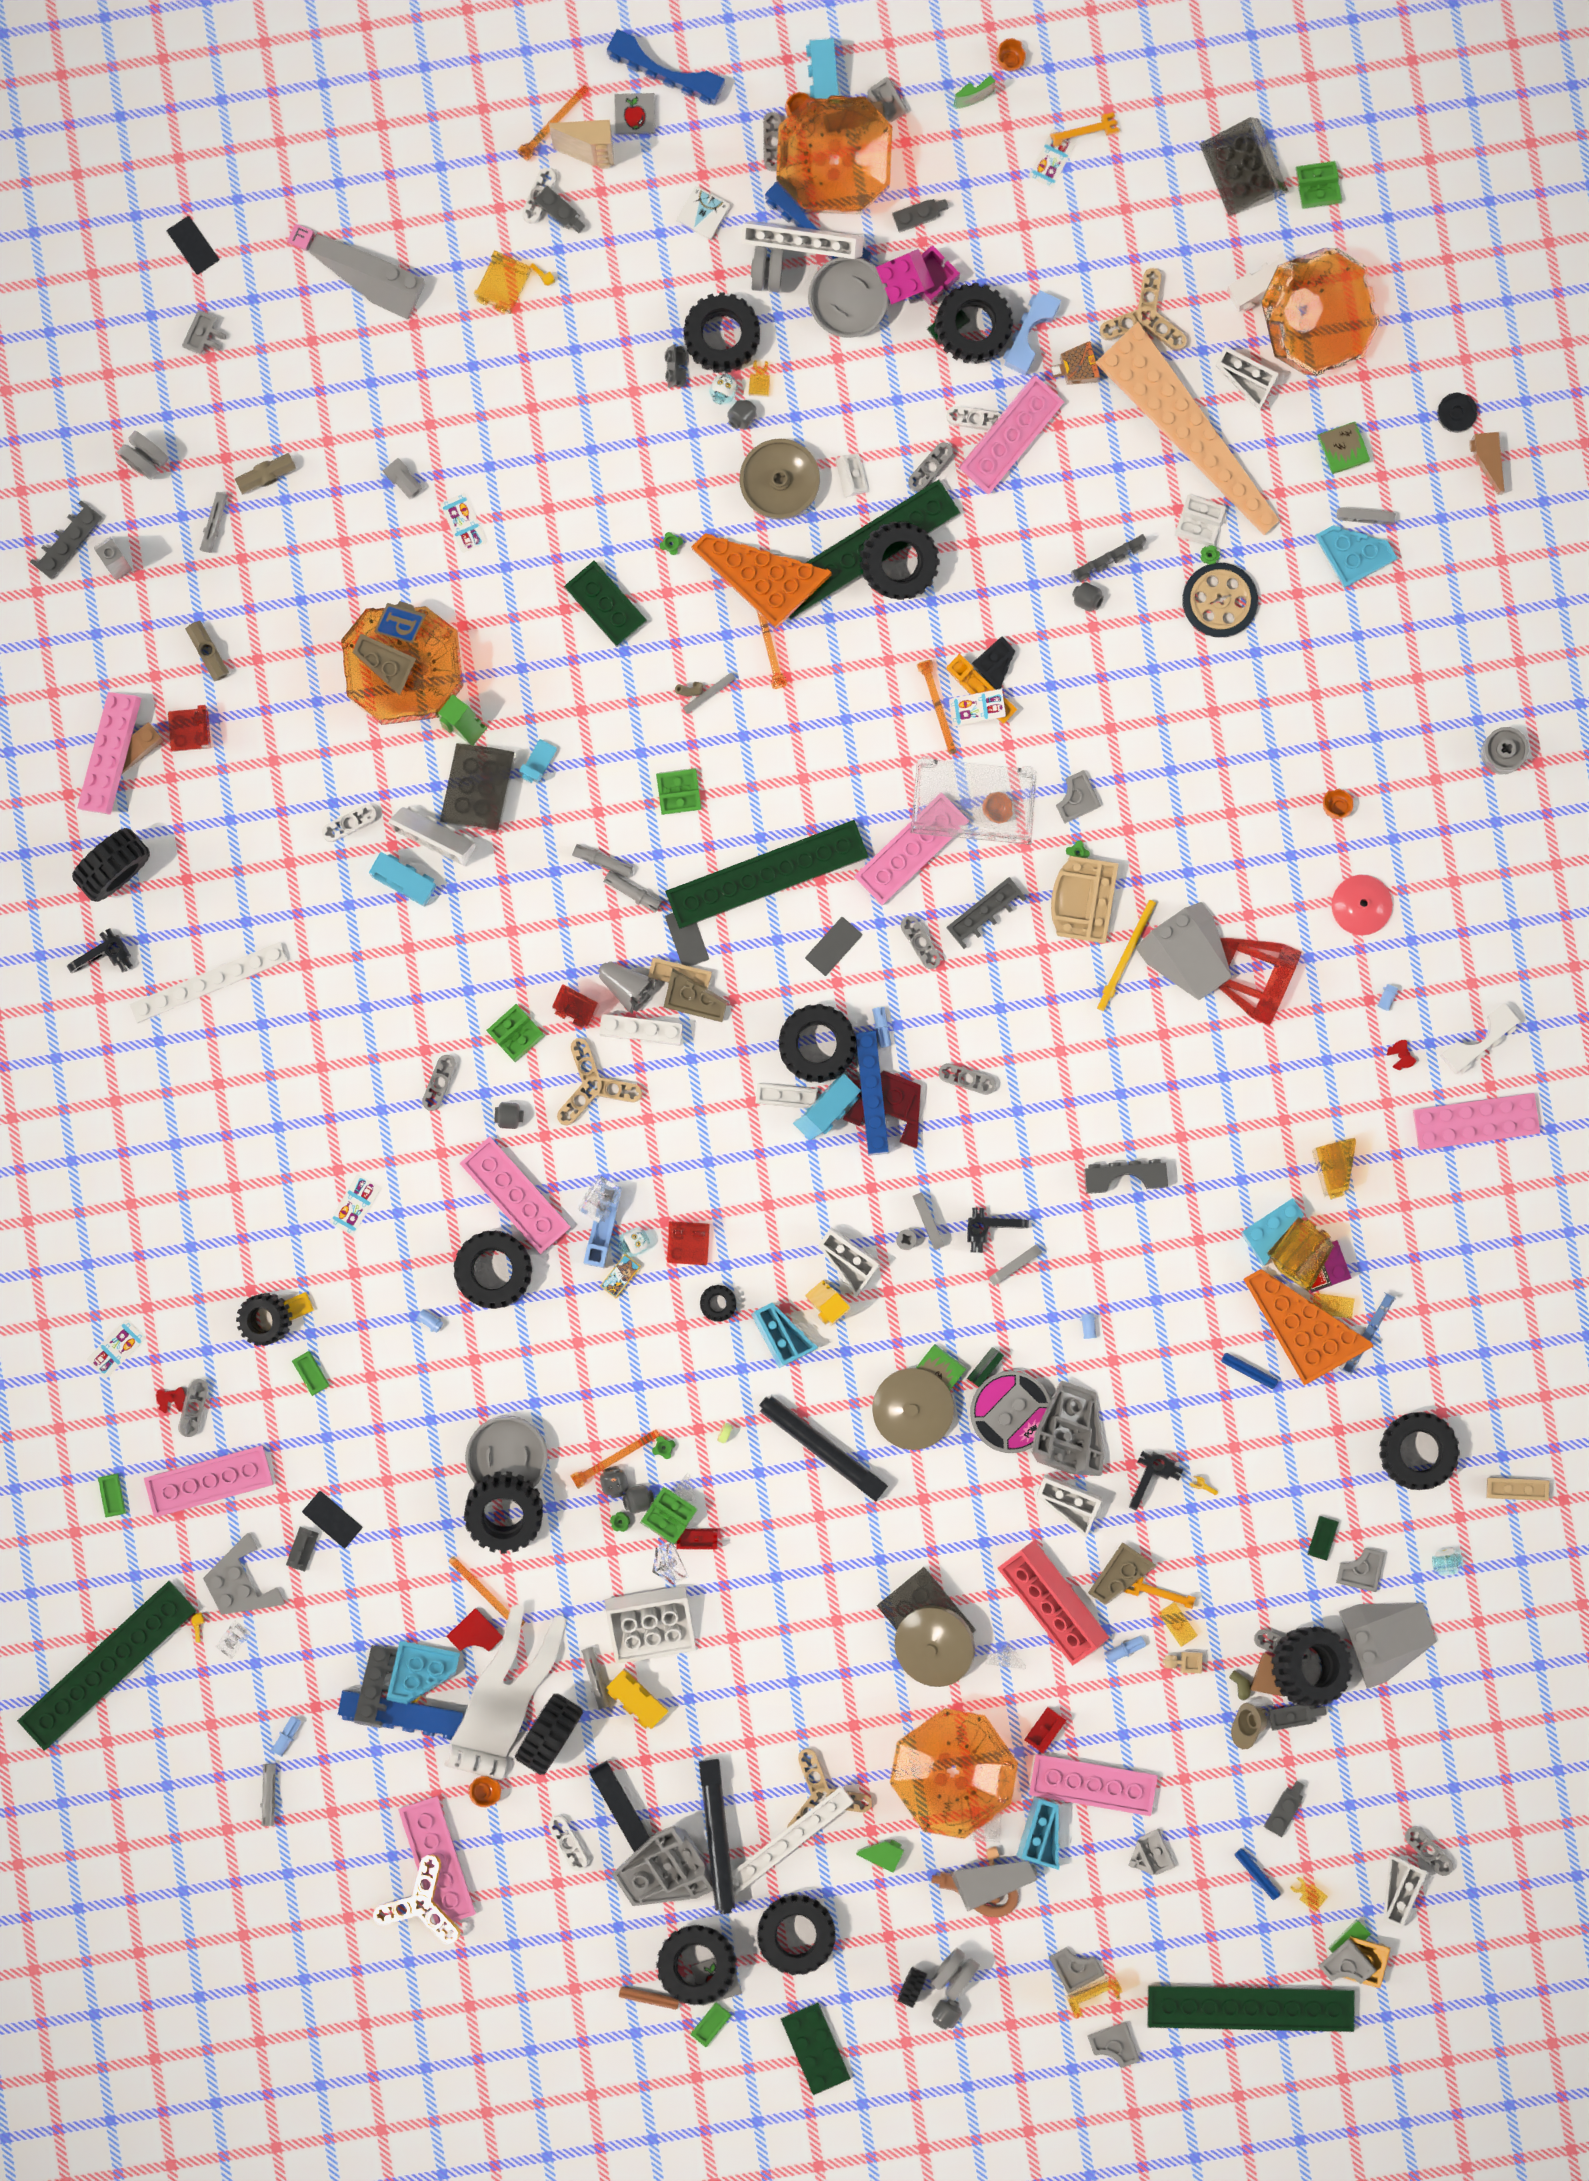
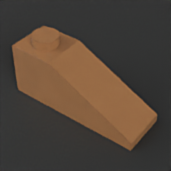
M1499 432L1474 434L1472 440L1469 441L1470 452H1473L1474 459L1497 495H1502L1505 489Z
M149 722L132 735L122 774L164 742Z

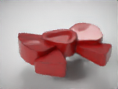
M1407 1040L1397 1041L1393 1047L1389 1046L1387 1050V1056L1398 1054L1400 1060L1392 1067L1399 1071L1402 1068L1412 1067L1417 1061L1407 1049Z
M179 1387L175 1391L166 1392L162 1389L157 1391L156 1400L160 1405V1411L167 1413L168 1402H175L178 1412L183 1409V1402L186 1397L183 1387Z

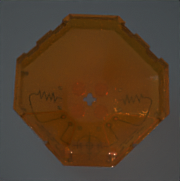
M831 95L828 99L808 98L778 126L776 183L804 213L861 215L890 188L892 125L863 96L845 97ZM831 155L834 157L838 155L839 164L836 165L835 163H833L831 165L829 163L831 160L829 157Z
M1327 247L1278 265L1261 301L1274 357L1300 373L1311 376H1319L1327 370H1334L1347 365L1350 361L1364 358L1380 323L1379 314L1375 313L1373 303L1376 302L1373 288L1368 285L1367 275H1369L1368 267L1338 248ZM1305 305L1306 314L1300 315L1299 307Z
M415 607V611L424 613L426 616L412 644L375 633L374 630L384 608H366L341 639L347 697L381 725L439 718L438 712L452 695L456 696L464 687L458 631L428 607ZM360 633L416 658L411 669L412 674L408 676L400 696L352 653Z
M944 1707L896 1741L889 1783L923 1832L965 1839L991 1821L996 1814L1012 1803L1018 1762L986 1715ZM952 1765H955L956 1770H959V1774H955L954 1777H950V1773L947 1772V1769H950Z

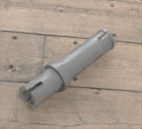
M222 492L215 493L207 526L203 529L204 536L199 549L206 553H212L215 538L219 535L218 528L228 495Z
M576 844L572 856L589 862L588 864L598 865L629 878L633 868L632 865L603 855L596 849L591 850L579 844Z
M611 871L607 873L606 879L603 881L604 883L635 900L636 904H642L654 913L657 912L660 907L659 905L662 903L661 901L647 894L646 890L635 887Z
M590 1647L581 1650L592 1685L590 1689L591 1692H594L598 1710L611 1706L605 1689L607 1685L603 1682L594 1648ZM589 1659L592 1660V1664H593V1667H594L596 1676H594V1673H593V1670H592L591 1663H590V1660H589ZM596 1680H598V1684H599V1687H600V1690H601L602 1697H600V1693H599V1690H598V1687H597Z
M263 1764L262 1803H260V1807H262L261 1826H274L275 1807H277V1803H275L276 1764Z

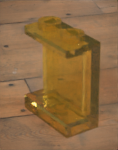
M494 250L491 255V262L478 289L474 291V297L477 298L476 301L485 306L490 304L495 307L496 311L502 314L506 312L511 314L531 274V267Z
M1109 1976L1065 1997L1074 2017L1077 2019L1083 2016L1079 2003L1109 1990H1112L1116 1999L1119 2000L1121 1999L1120 1993L1123 1991L1117 1979L1113 1980Z

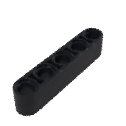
M606 1760L588 1771L633 1852H636L650 1839V1836Z

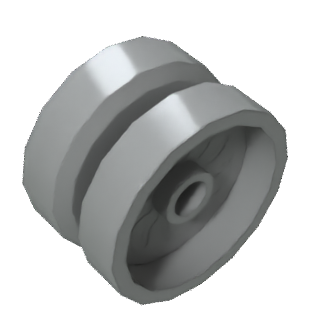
M755 246L754 259L752 258L751 265L752 290L762 291L765 279H768L769 292L780 293L784 249L773 248L770 260H767V248Z
M134 430L128 439L136 449L123 444L117 453L136 472L149 480H153L158 471L151 461L158 466H164L169 457L148 438Z
M1501 727L1494 730L1485 739L1481 747V759L1485 767L1499 775H1506L1516 771L1526 761L1529 753L1528 742L1525 736L1519 730L1512 727ZM1504 748L1507 752L1503 753L1501 750Z
M957 1947L944 1959L930 1982L938 1990L944 1988L950 1982L945 1990V1995L952 2001H955L980 1967V1964L972 1958L968 1959L961 1967L960 1965L965 1959V1953Z

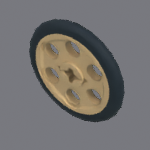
M1214 563L1201 567L1190 576L1184 587L1182 606L1190 624L1198 631L1215 638H1226L1240 633L1252 622L1258 608V593L1253 580L1244 570L1228 563ZM1211 576L1218 580V584L1215 587H1210L1207 584V579ZM1229 579H1235L1238 582L1236 589L1233 590L1227 587ZM1198 592L1204 593L1206 596L1205 602L1198 603L1195 600V594ZM1218 595H1220L1221 598H1226L1223 602V605H1221L1220 602H1215L1217 600ZM1236 598H1244L1246 605L1243 608L1237 607L1235 605ZM1205 611H1211L1214 614L1212 621L1203 619ZM1226 613L1234 616V621L1230 624L1223 621V615Z

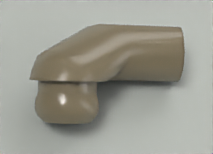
M696 681L693 682L692 688L678 684L675 687V692L685 697L697 696L702 694L704 685Z

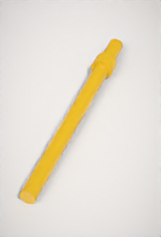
M1148 901L1108 985H1105L1102 991L1103 996L1097 1006L1098 1010L1104 1012L1110 998H1113L1116 992V985L1156 902Z

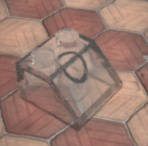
M598 1174L577 1207V1210L598 1224L601 1221L605 1222L611 1213L608 1210L612 1203L616 1204L622 1195L619 1193L620 1188Z

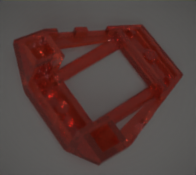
M1220 938L1228 966H1230L1236 951L1274 965L1263 992L1233 980H1228L1218 987L1220 991L1225 993L1236 1005L1245 1011L1250 1018L1270 1026L1302 952L1282 943ZM1253 948L1278 952L1279 954L1278 957H1274ZM1231 989L1259 999L1256 1007Z

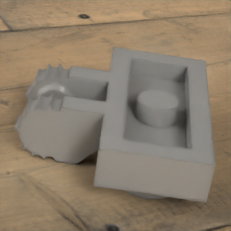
M198 309L182 343V347L199 355L202 354L205 345L220 351L222 347L218 343L208 340L210 334L221 340H225L227 335L213 329L217 317Z

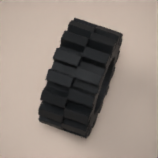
M712 1285L707 1288L700 1297V1309L703 1315L714 1322H722L729 1319L736 1309L734 1293L724 1285ZM716 1295H720L726 1300V1307L722 1311H714L710 1306L711 1299Z
M911 1967L897 2001L913 2008L926 1981L927 1973Z

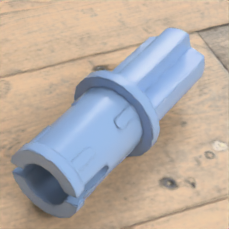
M885 1007L873 1008L874 1030L877 1031L879 1046L881 1048L891 1046L888 1030L890 1024H887Z
M1139 1636L1124 1644L1121 1642L1120 1646L1106 1651L1105 1654L1111 1664L1125 1656L1129 1657V1654L1144 1648L1146 1644L1142 1636Z
M295 1716L290 1717L283 1731L279 1732L280 1736L271 1749L272 1752L281 1757L283 1756L289 1743L294 1740L293 1736L301 1724L300 1719Z

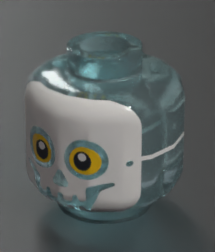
M725 373L715 376L709 388V395L716 404L731 403L738 389L735 378Z
M632 1228L621 1234L618 1247L622 1254L635 1257L647 1251L650 1240L643 1229Z
M1454 1548L1437 1550L1435 1555L1432 1556L1433 1570L1438 1572L1440 1576L1458 1574L1460 1567L1463 1566L1462 1555L1458 1554Z

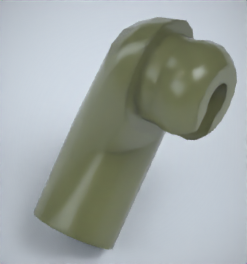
M1234 1670L1229 1679L1237 1684L1238 1698L1240 1700H1247L1251 1695L1250 1681Z

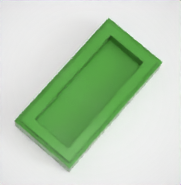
M310 1351L292 1360L311 1396L330 1386Z
M119 1474L98 1477L105 1518L126 1514Z
M715 2002L690 2035L704 2047H707L732 2014Z

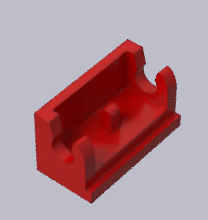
M685 1529L676 1542V1549L717 1550L718 1529Z
M1047 1706L1024 1741L1044 1754L1067 1720Z

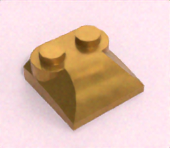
M1350 1936L1351 1941L1377 1970L1363 1984L1381 1988L1391 1947ZM1343 1977V1978H1345V1979H1349V1980H1352V1981H1356V1980L1351 1979V1978H1348V1977Z

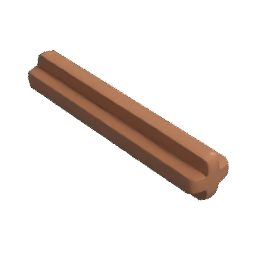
M623 1986L619 1990V1997L673 2010L678 2009L679 2000L673 1997Z

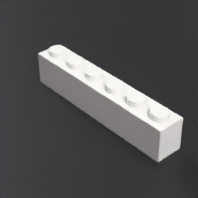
M748 221L742 225L741 243L850 259L862 257L864 236L757 221Z

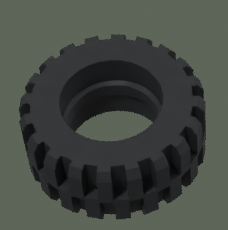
M973 283L971 286L964 284L958 289H953L942 301L935 316L934 322L936 326L934 330L935 334H938L937 341L939 345L943 344V350L947 354L949 352L953 354V359L958 360L960 358L963 359V363L968 364L970 361H974V364L981 363L983 360L988 361L993 356L999 354L1008 342L1013 326L1011 307H1007L1008 301L1006 298H1001L999 296L1000 292L996 289L992 291L990 286L986 284L983 287L979 286V283ZM974 306L988 314L992 322V330L988 337L980 341H973L961 335L956 327L955 319L957 313L962 308Z
M719 292L718 296H714L712 293L707 295L706 299H699L697 305L690 308L689 315H686L684 341L687 351L693 357V361L696 364L700 363L705 370L712 369L714 373H719V371L731 373V369H736V371L741 369L744 363L748 364L751 361L752 355L755 356L760 343L759 320L755 315L752 306L747 305L746 300L743 298L738 299L737 295L732 293L730 296H726L725 292ZM720 316L732 318L739 324L741 329L738 343L724 350L710 347L703 337V329L706 323Z
M889 522V524H883L879 526L878 530H873L869 534L870 538L865 540L863 543L865 547L860 552V557H862L860 568L863 569L862 575L869 583L868 585L877 593L891 599H912L917 594H923L925 589L933 584L932 579L934 576L937 577L938 574L936 570L937 565H940V559L937 558L939 551L934 545L935 541L925 530L907 522ZM895 542H906L917 553V566L914 572L908 578L902 580L890 578L882 568L883 554L887 547Z
M120 829L105 838L104 841L99 843L80 861L72 873L73 881L91 901L99 902L112 895L131 880L148 861L150 851L131 829Z
M823 1004L806 1005L804 1008L795 1010L786 1019L784 1025H782L779 1036V1052L786 1068L797 1078L804 1079L810 1083L831 1081L843 1074L852 1062L856 1049L855 1032L849 1019L841 1011L835 1010L834 1007L823 1006ZM811 1025L826 1026L835 1035L837 1044L835 1052L826 1061L811 1062L804 1058L799 1051V1036L804 1029Z
M488 1230L473 1235L472 1238L462 1244L463 1246L458 1250L456 1260L454 1261V1279L458 1289L469 1301L483 1308L497 1309L517 1302L525 1294L531 1282L532 1265L530 1255L520 1241L508 1233ZM487 1251L502 1252L509 1258L512 1264V1275L509 1281L497 1289L483 1287L478 1283L474 1275L476 1260Z
M1426 1412L1409 1413L1400 1416L1385 1429L1384 1436L1380 1440L1379 1445L1381 1446L1379 1457L1382 1460L1381 1465L1388 1473V1477L1401 1487L1403 1486L1411 1490L1432 1489L1445 1483V1480L1450 1478L1453 1470L1457 1468L1458 1456H1460L1458 1438L1455 1437L1453 1428L1449 1427L1447 1422L1437 1417V1415ZM1411 1433H1427L1434 1438L1438 1445L1437 1460L1426 1470H1413L1401 1458V1444Z
M501 1471L494 1472L493 1477L489 1474L484 1476L482 1482L478 1480L474 1484V1488L470 1489L464 1511L465 1527L467 1532H471L470 1537L472 1540L479 1541L478 1546L481 1548L489 1547V1551L495 1553V1550H500L501 1554H507V1550H512L514 1553L519 1551L520 1546L526 1548L530 1540L534 1541L537 1537V1532L540 1531L542 1524L543 1501L540 1498L538 1489H533V1483L530 1480L525 1482L524 1476L520 1474L516 1477L512 1476L513 1472L507 1471L506 1475H501ZM509 1499L520 1506L523 1511V1517L514 1525L499 1526L492 1523L486 1517L484 1509L493 1500Z
M1321 1627L1297 1628L1296 1630L1289 1631L1286 1636L1279 1640L1280 1646H1275L1273 1651L1275 1657H1272L1271 1664H1274V1669H1271L1272 1676L1275 1675L1276 1680H1274L1276 1687L1281 1688L1279 1691L1283 1696H1288V1701L1297 1703L1300 1706L1326 1705L1332 1703L1333 1700H1338L1342 1696L1341 1692L1347 1690V1682L1351 1681L1352 1677L1350 1670L1353 1669V1663H1350L1349 1659L1352 1657L1350 1651L1346 1650L1347 1644L1345 1641H1340L1341 1637L1337 1633H1332L1331 1629ZM1310 1647L1317 1652L1322 1664L1321 1676L1315 1685L1310 1684L1306 1680L1302 1670L1303 1656Z
M554 1693L515 1754L516 1760L537 1774L545 1775L583 1714L582 1708L559 1693Z
M791 1894L772 1902L763 1912L757 1930V1942L763 1958L767 1960L771 1967L776 1968L779 1972L794 1976L796 1974L805 1975L811 1971H816L822 1964H825L830 1954H832L836 1939L834 1921L829 1911L818 1900L806 1895ZM800 1915L806 1917L815 1927V1942L808 1951L802 1954L788 1953L778 1943V1927L789 1916Z
M701 1925L685 1926L671 1933L670 1937L662 1943L663 1947L657 1955L659 1956L658 1962H656V1968H658L659 1973L657 1976L661 1980L664 1990L674 1999L690 2005H706L707 2003L719 2000L718 1998L724 1996L728 1992V1988L733 1985L734 1976L737 1974V1957L734 1954L733 1946L719 1931ZM695 1945L704 1946L709 1949L716 1961L714 1975L709 1981L701 1985L687 1983L678 1971L680 1955L685 1949Z

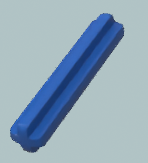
M1225 1353L1221 1359V1362L1270 1389H1274L1278 1383V1380L1229 1353Z
M1241 1848L1234 1854L1272 1900H1276L1281 1895V1892L1244 1849Z

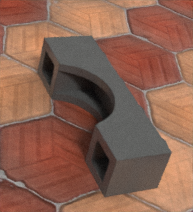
M1161 1159L1149 1160V1164H1141V1161H1129V1165L1121 1166L1120 1162L1108 1163L1109 1167H1100V1164H1090L1088 1168L1084 1169L1086 1194L1106 1193L1112 1180L1121 1175H1131L1142 1181L1146 1190L1168 1187L1166 1162L1161 1163Z

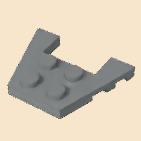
M247 1533L203 1577L221 1615L286 1604L277 1587L259 1597L257 1596L239 1560L241 1557L258 1549L250 1533Z

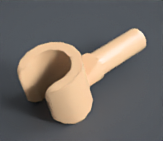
M996 1846L988 1848L986 1851L989 1866L995 1865L993 1859L999 1858Z

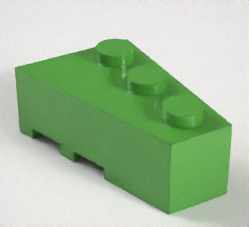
M452 695L438 712L441 727L450 734L453 731L472 747L487 729L479 718H475L476 714L471 708L455 695Z

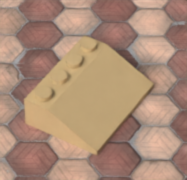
M610 120L549 123L554 150L592 166H598L600 169L610 168L611 165H614Z

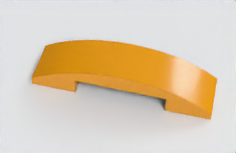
M960 653L946 667V670L970 695L995 690ZM1004 696L1006 716L996 718L1002 724L1018 710Z

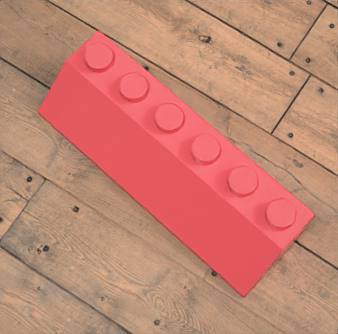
M1035 1540L997 1568L1072 1666L1095 1651L1110 1638Z

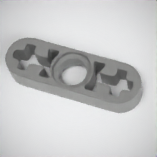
M769 112L763 118L764 166L767 170L773 172L777 171L782 165V149L780 162L781 118L777 113ZM770 118H774V121L778 122L774 123V132H770V123H766L770 121ZM775 137L778 140V144L770 147L767 144V139ZM771 152H775V160L778 161L775 162V166H771V163L767 162L771 159Z
M945 442L939 443L912 473L908 481L909 488L912 491L919 492L927 487L947 464L953 454L950 444ZM947 448L948 456L943 455L939 460L942 464H939L938 460L932 456L934 455L937 458L940 455L939 449L944 450ZM928 462H933L936 465V470L932 473L925 470V465ZM923 473L925 476L921 480L922 486H913V479L918 480Z
M1340 507L1337 508L1336 519L1349 522L1393 525L1395 524L1396 514L1389 511Z
M913 916L905 917L901 921V930L920 961L927 969L937 968L940 964V955L919 921ZM908 920L910 923L914 921L913 928L915 932L921 931V933L914 935L912 939L909 936L913 935L912 931L905 929L906 921ZM916 938H925L926 946L924 948L916 947ZM931 947L932 950L928 952L931 957L936 956L935 964H927V955L924 953L922 956L920 952H924Z
M442 1055L438 1059L423 1096L422 1104L428 1111H436L440 1107L455 1071L456 1061L450 1055ZM450 1059L452 1067H447L445 1071L449 1076L446 1077L443 1074L437 1073L438 1070L443 1071L444 1066L441 1062ZM437 1077L445 1080V1085L441 1089H437L433 1085ZM432 1088L435 1092H442L441 1096L437 1094L435 1096L437 1104L428 1107L429 1103L426 1100L427 1098L431 1099L433 1092H429Z
M943 1064L938 1072L939 1078L943 1082L983 1095L991 1094L996 1087L992 1077L953 1064ZM948 1067L951 1068V1072L957 1074V1070L961 1071L958 1076V1082L953 1081L955 1079L954 1076L945 1078L942 1070H946ZM968 1073L972 1075L973 1082L970 1085L962 1083L961 1077L963 1074ZM976 1076L980 1077L979 1082L982 1083L989 1080L992 1088L984 1091L983 1086L978 1084L977 1089L973 1088L976 1083Z
M920 1192L913 1195V1200L934 1250L944 1247L923 1193Z
M1037 1244L991 1275L989 1280L994 1286L1040 1255L1042 1251Z
M193 1379L188 1385L178 1425L179 1433L185 1437H193L199 1428L208 1392V1385L202 1379ZM198 1382L203 1387V1390L199 1391L197 1397H201V1401L193 1398L190 1399L191 1395L195 1396L196 1394L193 1386L198 1385ZM191 1402L198 1404L199 1409L195 1414H191L188 1411V1405ZM186 1415L196 1417V1421L191 1420L190 1422L193 1430L188 1431V1434L183 1429V1426L189 1422V1419H185Z
M1262 1629L1255 1633L1254 1642L1258 1647L1273 1653L1275 1646H1277L1282 1636ZM1266 1633V1638L1273 1640V1636L1277 1637L1273 1643V1649L1269 1648L1271 1644L1267 1642L1261 1645L1258 1636H1263ZM1309 1649L1305 1652L1307 1657L1306 1659L1303 1658L1302 1664H1306L1311 1658Z
M1410 1827L1406 1830V1842L1437 1874L1447 1876L1452 1872V1861L1421 1829ZM1418 1831V1838L1422 1842L1424 1838L1427 1840V1842L1420 1846L1419 1850L1416 1846L1420 1844L1415 1840L1410 1841L1411 1832L1416 1833ZM1428 1845L1432 1846L1435 1850L1432 1857H1425L1423 1854V1849ZM1439 1853L1441 1857L1438 1859L1443 1863L1448 1862L1446 1866L1448 1868L1447 1871H1439L1440 1865L1436 1861L1434 1864L1431 1863V1861L1437 1858Z

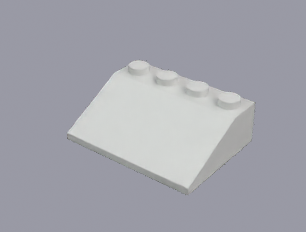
M411 806L408 809L401 807L390 818L388 823L393 831L464 867L476 846L475 842H473L474 838L465 833L461 836L455 833L456 829L447 824L443 827L437 824L438 820L429 815L425 818L419 815L420 811Z
M686 1586L605 1599V1611L615 1664L696 1651Z

